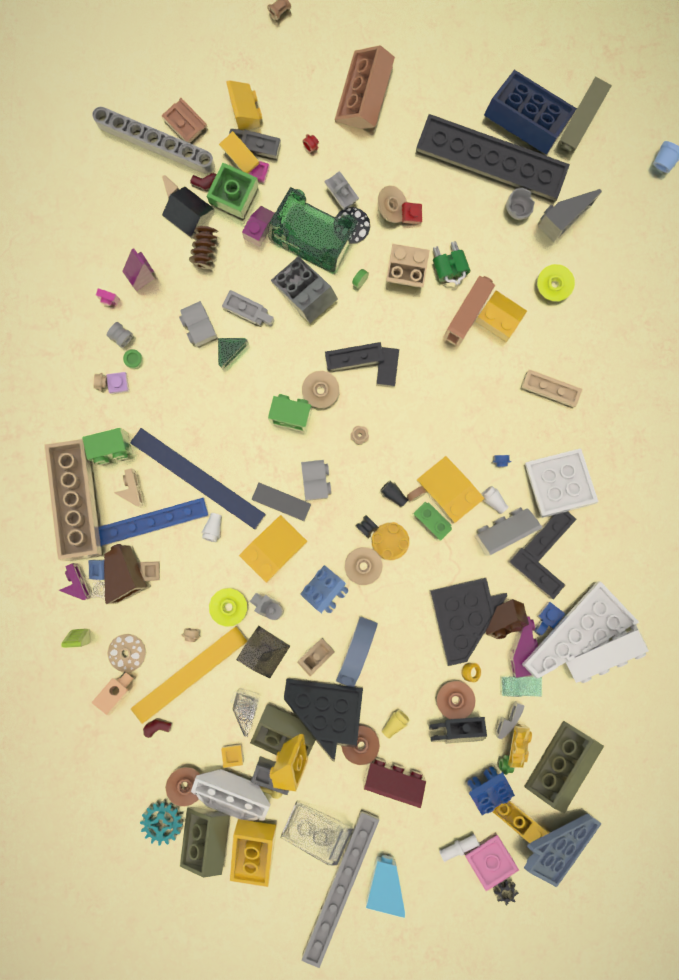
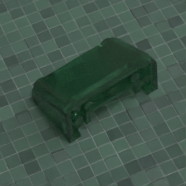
M290 187L269 222V240L275 245L326 271L335 272L357 228L358 221L348 214L342 215L338 219L306 203L305 193L300 189Z

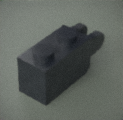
M485 717L445 720L444 723L429 725V730H443L444 735L430 737L433 743L484 741L487 737Z

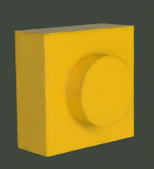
M241 744L221 748L223 768L244 764Z

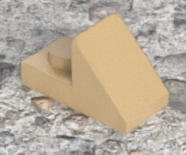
M132 468L124 470L123 482L125 486H128V489L114 493L137 507H144L135 470Z
M321 638L299 658L297 663L311 677L335 652Z

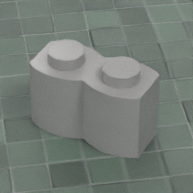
M201 301L180 310L181 316H179L183 327L187 326L189 330L186 334L191 344L195 343L198 347L218 338Z
M324 459L301 462L305 501L328 498V494H332L331 484L326 482V475H329L328 463L324 464Z

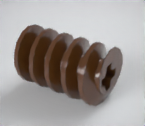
M198 226L195 228V233L197 234L193 236L195 241L192 242L194 249L190 250L192 256L189 257V262L194 266L212 269V266L208 265L207 262H213L209 255H214L215 252L210 250V248L216 247L212 240H218V237L213 235V233H218V230L209 226Z

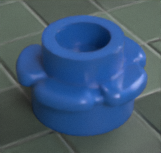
M494 455L493 463H496V467L508 466V463L512 462L510 461V455Z

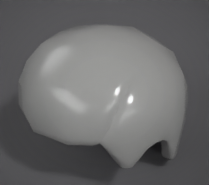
M518 188L508 196L506 208L511 217L522 220L527 219L533 213L535 201L532 200L529 190Z

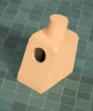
M124 671L118 680L112 678L91 703L104 714L111 715L130 691L126 687L134 678ZM115 687L119 688V693L117 695H114L112 693V690Z

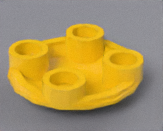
M396 522L380 525L379 529L374 531L372 535L374 551L385 560L401 558L407 552L410 544L407 531Z

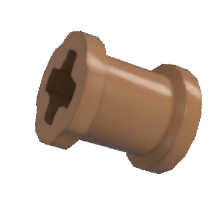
M276 0L272 5H267L269 13L275 20L280 19V15L292 7L289 0Z

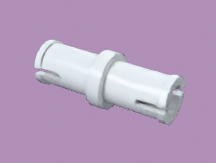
M475 834L464 840L454 841L455 844L439 850L445 863L456 856L465 855V852L479 847L480 844Z

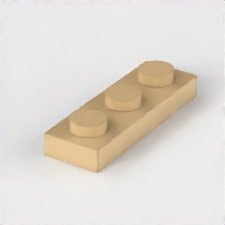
M530 369L527 371L521 387L574 408L577 406L583 390Z

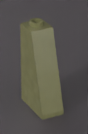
M595 76L559 140L563 149L569 152L577 149L612 87L611 84Z

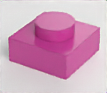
M97 289L96 296L100 303L111 306V304L118 305L120 298L115 293Z

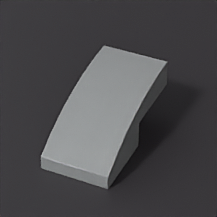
M514 701L509 719L504 717L500 719L495 734L497 738L503 739L515 727L525 705Z

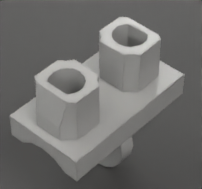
M340 171L324 181L343 210L359 200V197Z
M257 592L250 600V603L256 606L254 611L259 615L275 621L282 616L283 610L279 605L280 602L267 595L261 596Z

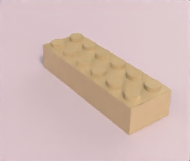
M83 439L44 444L58 560L70 561L102 556L91 464L87 460Z

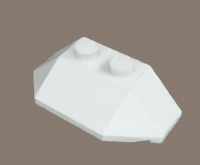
M222 769L197 775L191 790L207 807L242 820H265L271 805L259 785Z

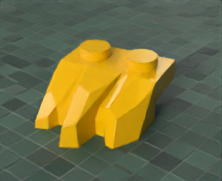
M519 724V726L514 727L508 762L510 767L523 768L524 762L527 763L528 743L531 742L532 732L527 725Z

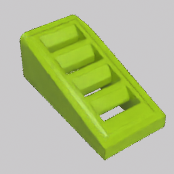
M70 630L62 641L61 647L71 648L88 645L90 643V630Z

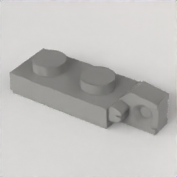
M229 290L222 304V308L254 324L261 325L263 322L272 326L275 320L273 316L267 314L268 309L264 308L263 305L232 290Z

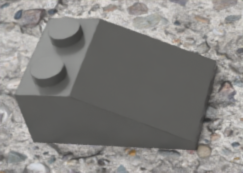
M597 189L559 201L555 206L551 204L543 212L544 214L540 218L541 223L538 227L555 242L595 203L602 190Z

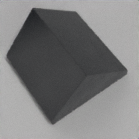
M184 186L170 194L162 216L192 239L196 234L195 228L202 226L215 209Z

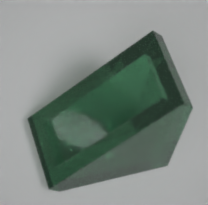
M218 338V365L222 370L249 345L246 338Z

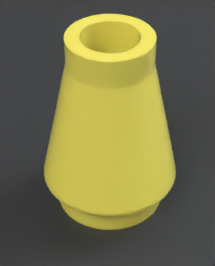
M401 710L393 712L382 733L390 739L393 735L407 727L410 719Z

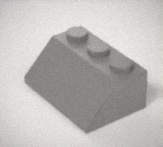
M520 507L512 511V516L507 519L503 516L495 520V525L490 528L486 525L478 529L479 533L475 537L485 556H489L543 527L528 508L523 510Z

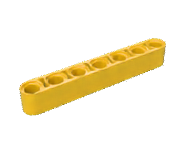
M235 626L130 708L140 723L143 724L243 646L248 640L238 627Z

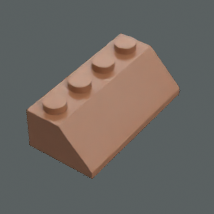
M381 45L354 51L334 119L336 122L361 129L376 126L395 56Z

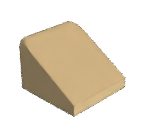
M163 175L162 179L169 198L170 194L179 190V188L166 175Z
M159 561L137 562L144 581L159 580Z

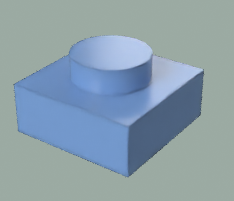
M88 560L89 579L104 580V560Z

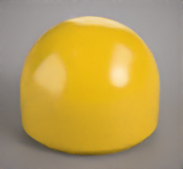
M477 663L465 664L461 670L462 677L468 682H477L481 676L480 666ZM473 668H475L476 675L474 677L471 676V670Z

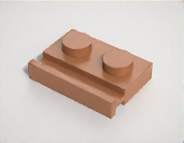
M182 98L161 115L162 119L188 143L193 141L204 128L208 127L207 123Z

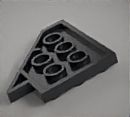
M487 577L430 590L447 666L465 663L469 660L486 632L497 606L503 604L508 596L507 593L491 596Z
M286 679L284 701L331 761L335 762L337 745L357 747L363 688Z

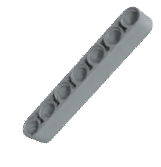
M102 106L96 107L92 112L96 125L105 132L207 174L214 170L213 156L205 149ZM106 116L103 121H99L100 117ZM119 123H123L121 128H116ZM135 131H141L140 134L133 135ZM152 138H158L156 142H150ZM175 145L174 149L167 150L168 146ZM187 152L193 153L190 157H184ZM205 159L210 160L206 165L201 164Z

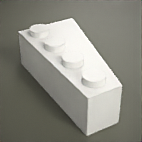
M637 624L631 626V631L616 634L612 637V640H607L594 649L576 656L575 659L567 661L566 664L575 682L581 681V683H586L592 679V676L599 674V676L604 675L614 666L619 668L628 664L630 659L635 658L638 660L645 657L646 652H649Z

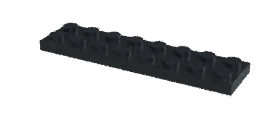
M428 114L416 147L418 152L512 186L527 189L532 193L557 201L570 166V164L432 114Z

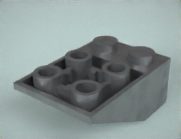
M299 256L270 280L309 323L338 300L331 285Z

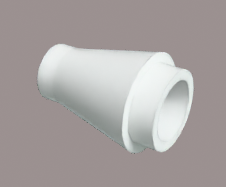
M490 486L481 494L485 498L483 501L500 514L509 508L498 488Z
M216 513L210 514L201 532L202 539L217 542V538H220L221 515Z

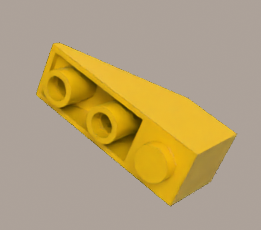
M511 801L502 803L492 811L529 843L551 833Z

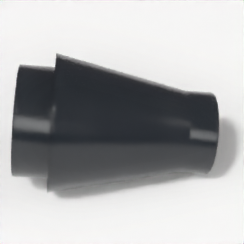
M391 480L386 482L380 489L383 497L397 504L400 508L408 501V498L405 497L398 485Z

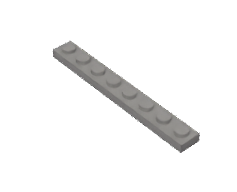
M361 811L301 961L320 968L380 821L378 817Z

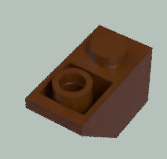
M512 599L497 606L486 634L495 639H504L508 634L521 631L523 627L529 625L524 603Z

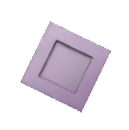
M126 372L106 374L110 394L129 392Z

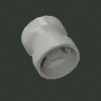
M117 321L109 328L106 336L111 340H115L120 348H124L131 341L133 333L125 330L123 325Z

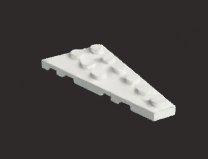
M597 581L522 665L534 678L538 679L565 662L575 659L576 656L593 649L609 640L612 636L620 634L625 629L640 622L601 581Z

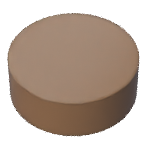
M420 486L411 491L407 498L410 502H413L427 492L423 486Z

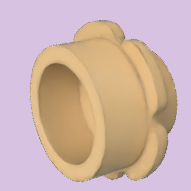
M102 372L100 374L95 373L93 388L99 389V391L102 388H106L107 376H103Z
M355 426L350 434L351 439L356 444H363V442L369 439L368 429L364 426Z
M184 628V632L181 634L185 638L184 641L196 642V639L200 638L199 630L194 628Z

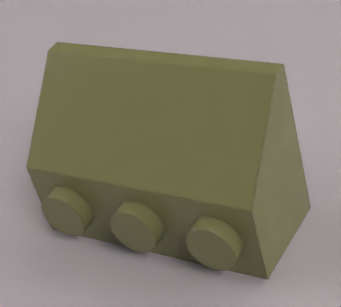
M266 705L250 744L277 755L284 743L299 734H304L307 756H309L315 739L297 717L287 714L276 707Z
M187 808L180 859L181 868L203 878L222 875L229 815L217 810Z

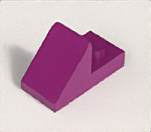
M77 563L66 565L67 571H65V575L72 584L59 591L81 600L91 599Z

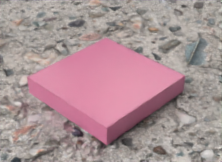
M498 835L465 855L486 892L520 871Z

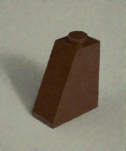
M116 544L110 548V551L104 554L106 605L118 604L146 588L137 561L129 545Z

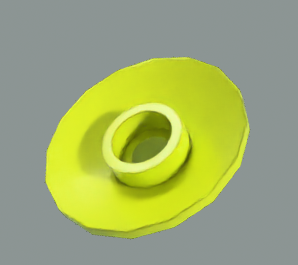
M552 264L540 272L537 278V287L545 299L559 302L572 294L575 287V279L567 267L560 264ZM552 282H556L558 287H553Z
M232 588L221 589L210 600L209 613L212 619L219 625L225 627L235 626L246 616L247 601L238 590ZM228 603L232 605V610L230 611L225 608Z

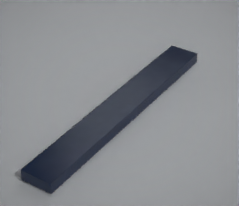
M140 428L130 443L254 530H256L266 514L143 428Z

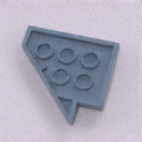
M586 814L529 843L527 847L534 853L527 859V863L523 868L530 874L557 888L602 823L590 814Z

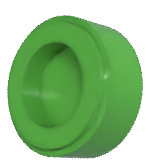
M360 269L354 276L352 284L360 288L366 282L369 272L365 269Z
M130 349L124 353L123 362L128 368L137 369L143 363V356L138 350Z

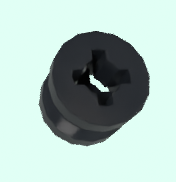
M367 515L363 517L360 523L355 525L368 539L373 531L379 529Z

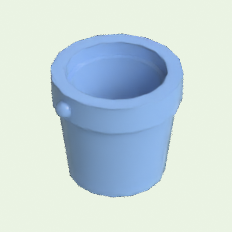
M664 141L660 146L653 165L660 171L669 173L679 161V146L670 141Z

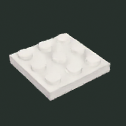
M581 448L525 463L541 518L594 505L599 502Z

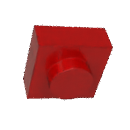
M404 202L402 204V223L421 224L423 222L422 204Z

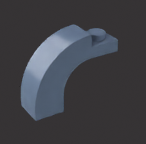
M363 617L359 618L336 682L349 687H355L369 653L378 623Z

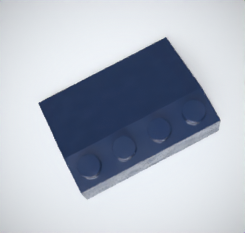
M514 69L492 97L484 116L547 155L577 108Z

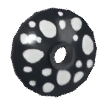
M348 207L345 210H341L335 216L333 223L336 236L342 242L348 244H356L363 241L368 236L371 228L370 219L367 214L356 207ZM350 221H354L356 224L354 226H350L348 223Z

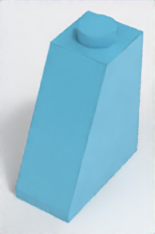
M387 855L377 856L366 898V908L405 918L396 861Z

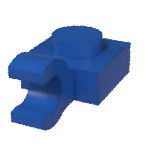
M549 601L537 616L541 621L535 627L534 632L542 636L548 626L554 629L565 613Z

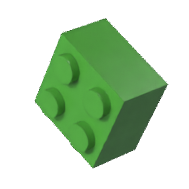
M222 162L206 197L209 204L243 219L259 186L256 177Z
M278 394V397L273 396L268 415L269 422L307 432L312 413V406L308 404L309 401L299 398L297 401L290 400L289 396Z
M115 428L82 437L87 460L98 463V465L110 463L109 460L116 458L117 461L128 458V455L133 454L128 432L122 428Z

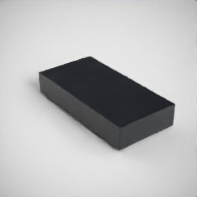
M382 347L384 362L378 365L376 385L395 387L400 349Z

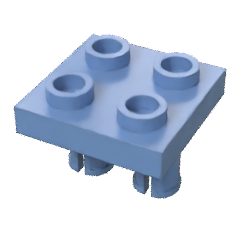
M324 565L317 571L310 583L304 587L300 595L321 614L324 610L327 613H332L333 610L329 606L333 609L336 608V603L332 602L336 595L339 598H344L345 595L341 591L347 594L348 588L345 587L346 583Z

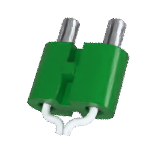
M456 241L450 243L453 250L450 255H441L439 247H433L435 258L432 261L439 281L454 282L455 285L460 284V281L471 272L464 250H459ZM453 277L459 278L458 281L453 280Z

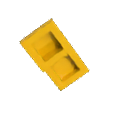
M233 131L219 143L220 147L241 171L249 174L260 164Z

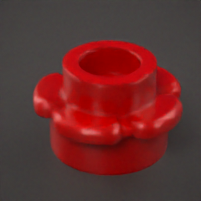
M306 134V137L302 140L304 147L309 152L318 150V139L314 135Z

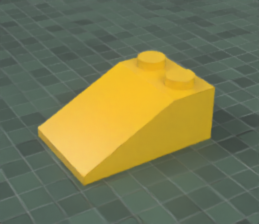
M447 456L417 479L418 483L424 487L427 494L452 524L456 523L485 499Z
M280 515L239 556L268 583L308 541Z
M238 819L233 834L230 881L264 887L269 886L276 825Z

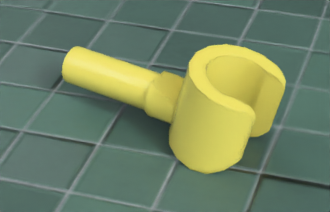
M259 786L262 792L270 794L275 799H279L283 795Z

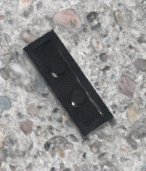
M381 342L325 351L328 372L384 362Z
M569 511L553 515L523 549L539 562L577 519Z
M522 547L508 561L552 600L566 586Z

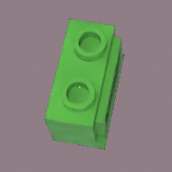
M425 501L412 514L437 537L438 541H441L452 530V525L429 502Z

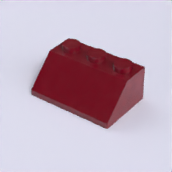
M375 758L367 766L363 779V789L421 809L426 779L420 772L412 770L410 773L404 771L405 768L394 764L392 767L386 765V761Z

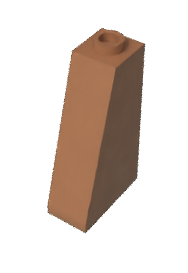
M479 275L448 326L443 338L457 346L461 345L496 285L492 279Z

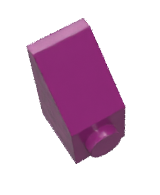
M260 206L247 221L242 231L243 238L261 247L278 214Z

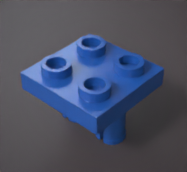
M489 767L492 775L487 769L484 771V775L488 779L484 784L480 783L478 777L472 778L475 785L471 779L467 782V785L472 790L469 792V795L482 816L491 813L497 806L509 802L515 796L503 772L498 775L494 767Z

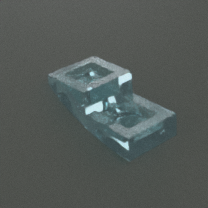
M503 676L502 696L542 697L543 678Z

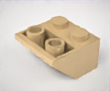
M392 243L386 282L424 288L430 250Z

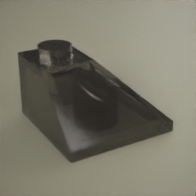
M258 625L236 660L249 669L270 679L289 650L290 645Z

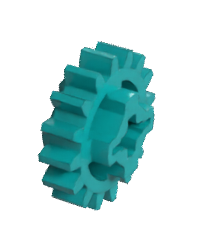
M156 801L153 804V808L149 805L146 808L147 812H143L142 817L145 819H142L140 824L144 825V827L140 831L147 833L144 837L145 839L152 838L151 844L156 840L158 841V846H161L163 841L168 845L170 838L175 841L177 838L176 834L180 835L182 830L178 827H182L183 822L179 820L183 815H177L179 808L172 809L173 803L166 806L165 801H162L161 805ZM158 811L156 817L150 818L154 812ZM160 819L165 824L163 827L161 826V823H158ZM173 828L171 833L165 835L167 829L171 830Z

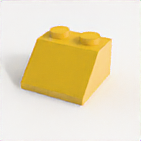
M226 81L238 129L244 131V129L251 130L261 127L260 120L263 118L260 108H256L255 102H258L256 91H252L248 83Z
M496 290L475 322L507 342L527 310Z
M299 734L283 744L281 751H278L275 766L270 770L273 788L297 791L308 762L304 734Z

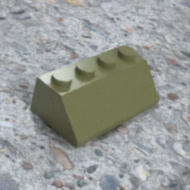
M564 721L525 788L552 808L565 814L604 745Z

